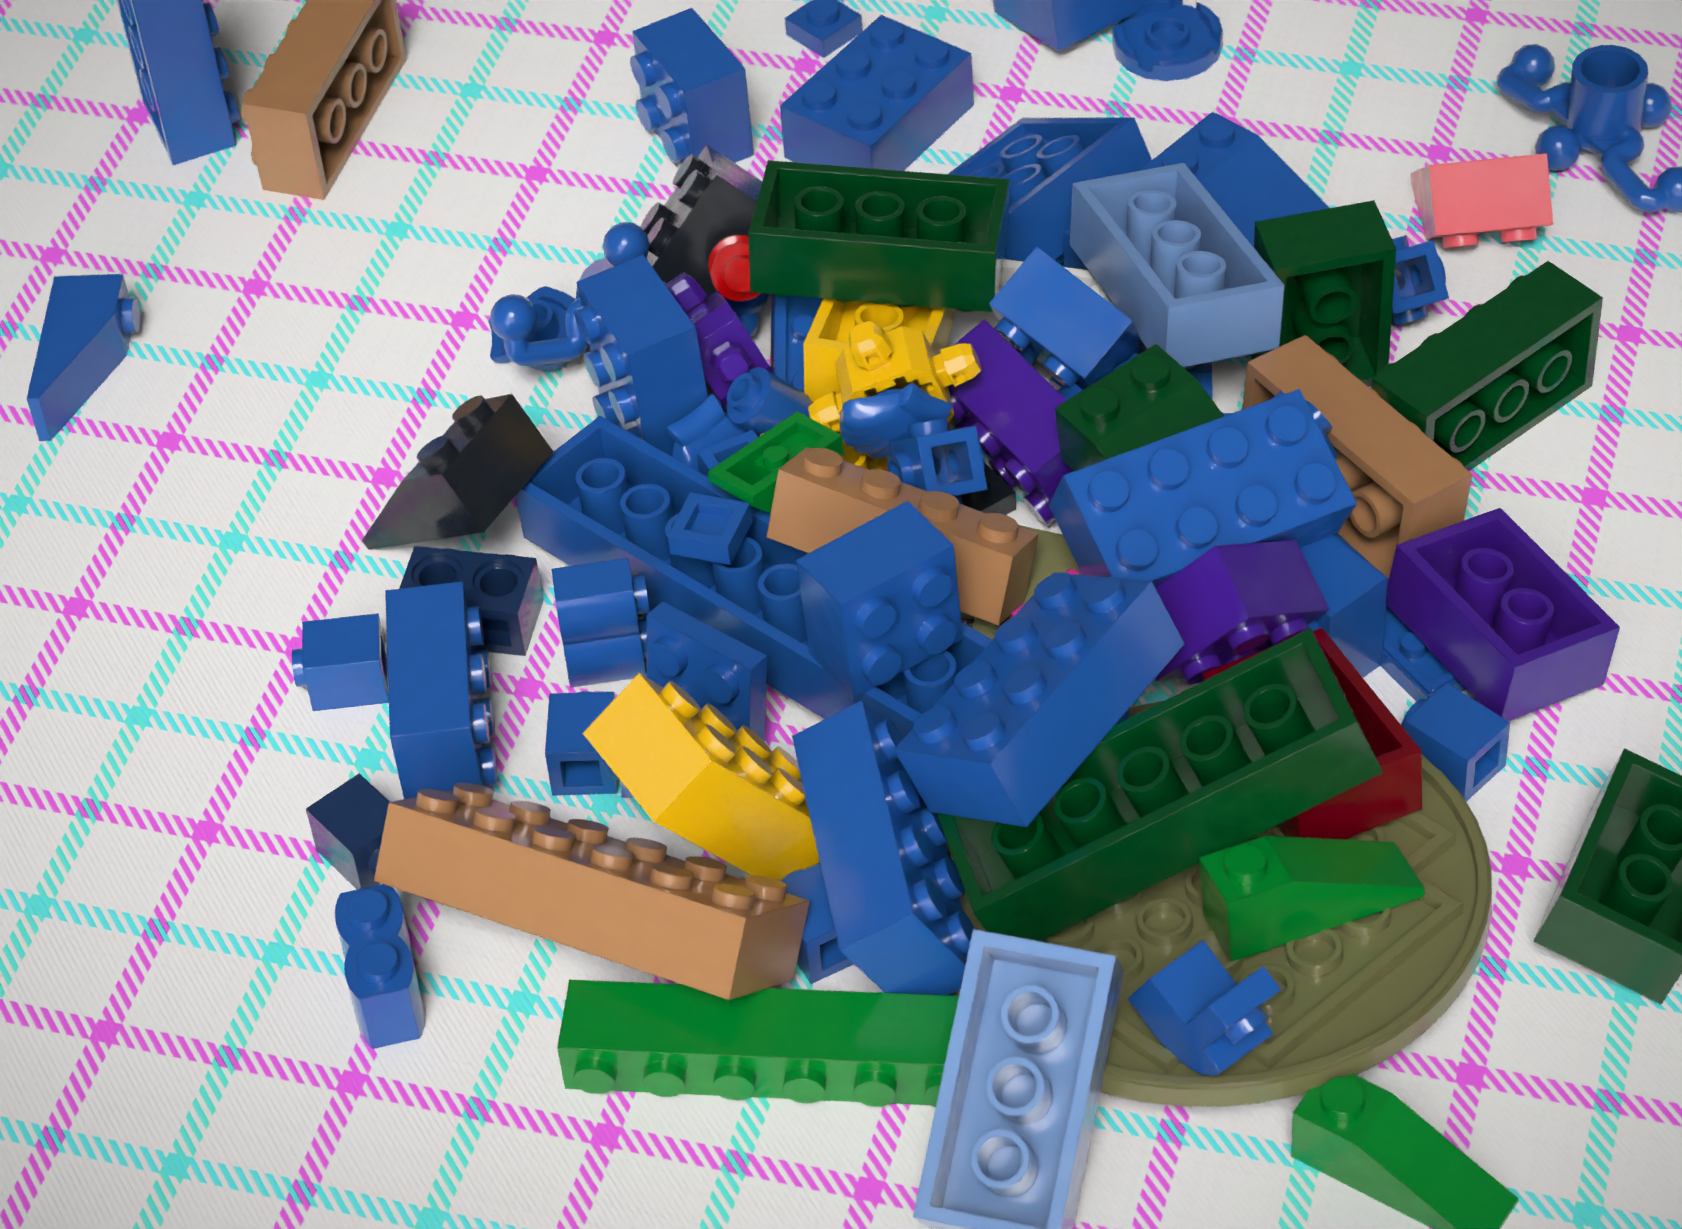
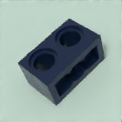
M414 546L399 589L463 581L468 607L479 606L481 611L484 645H477L476 651L488 649L490 653L526 656L544 601L536 558L511 554L502 555L461 551L450 548Z

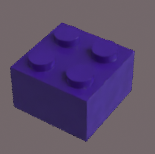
M1286 540L1214 546L1155 589L1185 644L1158 674L1155 680L1164 681L1184 678L1188 685L1203 682L1202 673L1275 646L1309 629V623L1329 610L1328 605L1297 541Z

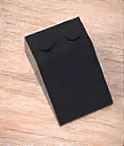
M513 394L486 399L482 395L475 396L455 410L452 415V419L455 422L442 436L431 440L418 452L416 458L419 462L402 480L362 539L368 550L484 533L553 453L551 447Z

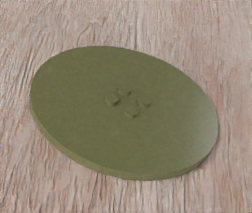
M1163 701L1129 708L1127 710L1130 712L1129 718ZM1422 755V809L1345 839L1395 842L1425 888V897L1388 908L1367 917L1350 921L1314 935L1231 962L1204 918L1200 863L1040 941L1114 955L1124 969L1100 1092L1146 1103L1191 1107H1223L1273 1101L1307 1093L1309 1089L1324 1085L1335 1077L1360 1074L1395 1055L1428 1030L1457 999L1475 971L1488 938L1492 915V870L1487 844L1476 817L1464 797L1449 779ZM1276 825L1241 843L1262 836L1285 837V835ZM949 848V849H948L949 858L954 862L952 853H951L950 848ZM965 893L960 896L962 910L972 922L975 930L985 931L972 911L967 894ZM1203 940L1236 984H1239L1264 966L1281 988L1277 994L1261 1006V1009L1268 1017L1265 1023L1274 1034L1224 1071L1214 1076L1200 1074L1181 1063L1176 1058V1055L1161 1044L1127 999L1149 978Z

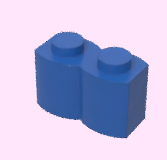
M629 558L551 569L570 688L634 679L638 673L646 677L644 658H647V619L638 620L637 615L650 612L645 576L631 577Z
M380 884L340 893L335 906V922L345 957V978L362 1038L372 1049L420 1039L425 1026V1009L415 971V959L405 915L397 892L393 887Z

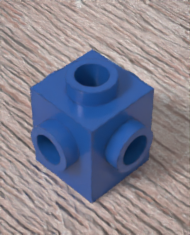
M1406 235L1392 239L1396 247L1392 306L1393 326L1427 317L1426 305L1449 299L1445 284L1446 274L1444 265L1437 254L1434 240L1409 246Z
M947 418L910 424L911 437L889 441L892 454L889 455L887 460V471L897 475L901 482L927 492L940 491L954 496L959 501V504H962L961 494L987 490L984 473V455L979 444L976 426L949 430Z

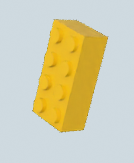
M638 673L583 732L584 736L650 818L664 828L752 876H764L780 881L796 870L807 869L820 863L804 788L800 781L801 775L798 761L779 746L772 752L769 746L756 733L744 725L737 731L734 725L712 705L707 703L700 710L697 702L676 683L669 681L663 688Z

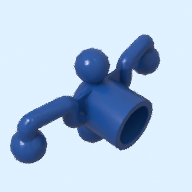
M1538 44L1524 45L1514 53L1511 63L1504 67L1497 76V87L1499 90L1531 111L1538 113L1553 112L1567 125V127L1562 125L1548 127L1538 136L1535 152L1536 155L1547 154L1548 169L1553 171L1568 169L1577 162L1582 149L1602 154L1601 168L1604 174L1637 209L1644 212H1656L1662 209L1674 213L1682 212V166L1666 169L1658 176L1654 188L1651 189L1627 164L1639 157L1644 149V139L1640 134L1642 127L1659 126L1668 119L1672 110L1671 96L1667 90L1653 82L1647 83L1648 66L1640 54L1629 48L1617 45H1598L1588 48L1576 56L1572 64L1570 82H1564L1547 90H1541L1538 87H1542L1550 81L1555 71L1553 55L1546 47Z
M622 222L612 226L604 236L602 247L605 258L596 260L582 273L579 281L642 254L647 257L650 243L646 232L642 227L631 222ZM578 288L576 290V300L569 305L565 314L566 337L527 342V337L536 327L537 313L531 301L522 295L510 294L504 296L492 307L490 315L492 329L498 337L504 339L506 355L519 366L531 367L570 361L578 358L588 345L578 328L574 314L576 309L581 308ZM761 293L747 301H734L724 297L750 337H752L759 325V311L767 303L769 294Z

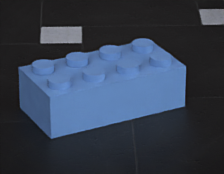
M1185 163L1072 183L1070 246L1117 309L1133 320L1138 336L1147 349L1157 344L1187 370L1198 364L1229 358H1246L1254 353L1274 350L1279 347L1285 285Z
M973 929L913 1218L924 1226L935 1229H1073L1124 975V969L1116 956Z

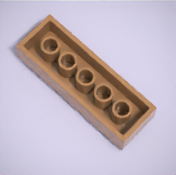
M456 783L454 784L453 791L448 792L421 789L418 790L417 797L392 801L388 804L374 877L375 882L727 1000L794 979L810 901L787 894V885L782 881L764 876H747L746 880L725 874L727 866L720 861L696 856L687 857L686 861L666 855L667 846L660 842L644 838H628L626 842L607 836L609 828L601 823L583 819H571L568 823L550 818L551 809L544 805L528 801H512L509 805L494 800V791L492 789L477 784Z

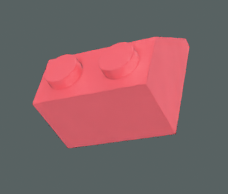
M1547 154L1433 164L1410 173L1411 185L1426 239L1442 238L1443 248L1479 245L1478 234L1501 232L1502 243L1537 239L1536 228L1553 225Z

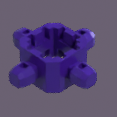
M685 272L679 274L666 284V287L696 327L705 381L725 410L727 409L728 389L739 375L749 373L751 369L762 367L775 375L739 318L719 291L708 296L694 277Z

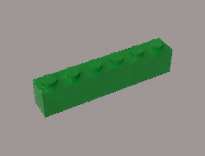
M569 980L557 1051L565 1089H579L592 1094L622 1091L651 1093L660 1097L688 1094L721 1096L729 1100H744L754 1097L791 1099L798 1103L807 1104L818 1101L860 1102L873 1107L889 1104L929 1105L936 1108L959 996L766 988L727 1000L682 984Z

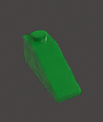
M1262 836L1199 857L1203 915L1231 962L1425 897L1423 884L1395 842Z
M1354 1074L1346 1077H1335L1324 1085L1309 1089L1292 1113V1158L1432 1229H1501L1518 1203L1519 1199L1393 1093Z

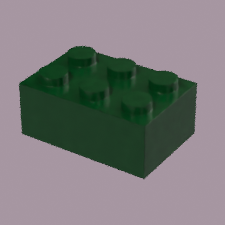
M1375 201L1256 221L1254 249L1285 285L1279 347L1307 335L1328 354L1333 355L1342 366L1366 386L1371 387L1372 378L1376 376L1382 367L1389 364L1396 247ZM1272 350L1254 353L1251 355V358L1253 360Z
M1624 748L1597 794L1533 942L1660 1004L1663 1003L1682 974V776Z

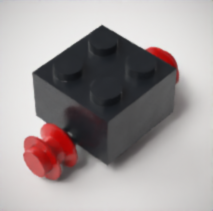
M708 145L705 146L698 158L691 154L685 159L673 179V185L677 188L665 205L657 202L645 216L640 227L646 232L650 243L646 259L665 283L685 272L694 277L708 296L719 291L727 299L747 301L761 294L750 292L748 233L762 181Z

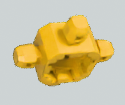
M866 321L853 326L849 331L848 340L850 347L843 349L835 364L841 393L836 394L833 391L815 400L808 407L809 416L827 428L839 432V417L842 405L845 402L857 398L871 397L867 390L872 388L880 392L896 385L895 379L902 376L905 377L907 383L918 380L924 392L952 404L948 386L953 384L954 387H957L975 378L982 371L980 361L971 343H960L940 349V354L935 355L922 330L900 326L884 332L881 326ZM953 406L949 416L947 417L948 424L954 415Z

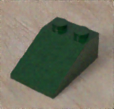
M1157 344L1055 408L1061 460L1073 471L1224 417L1199 381Z

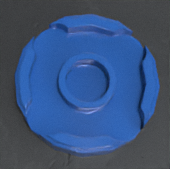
M1156 0L1146 5L1148 7L1122 19L1117 25L1115 23L1112 30V45L1116 60L1127 71L1145 79L1174 81L1196 76L1207 71L1219 59L1223 47V30L1219 17L1207 6L1196 2V8L1189 5H1183V0Z

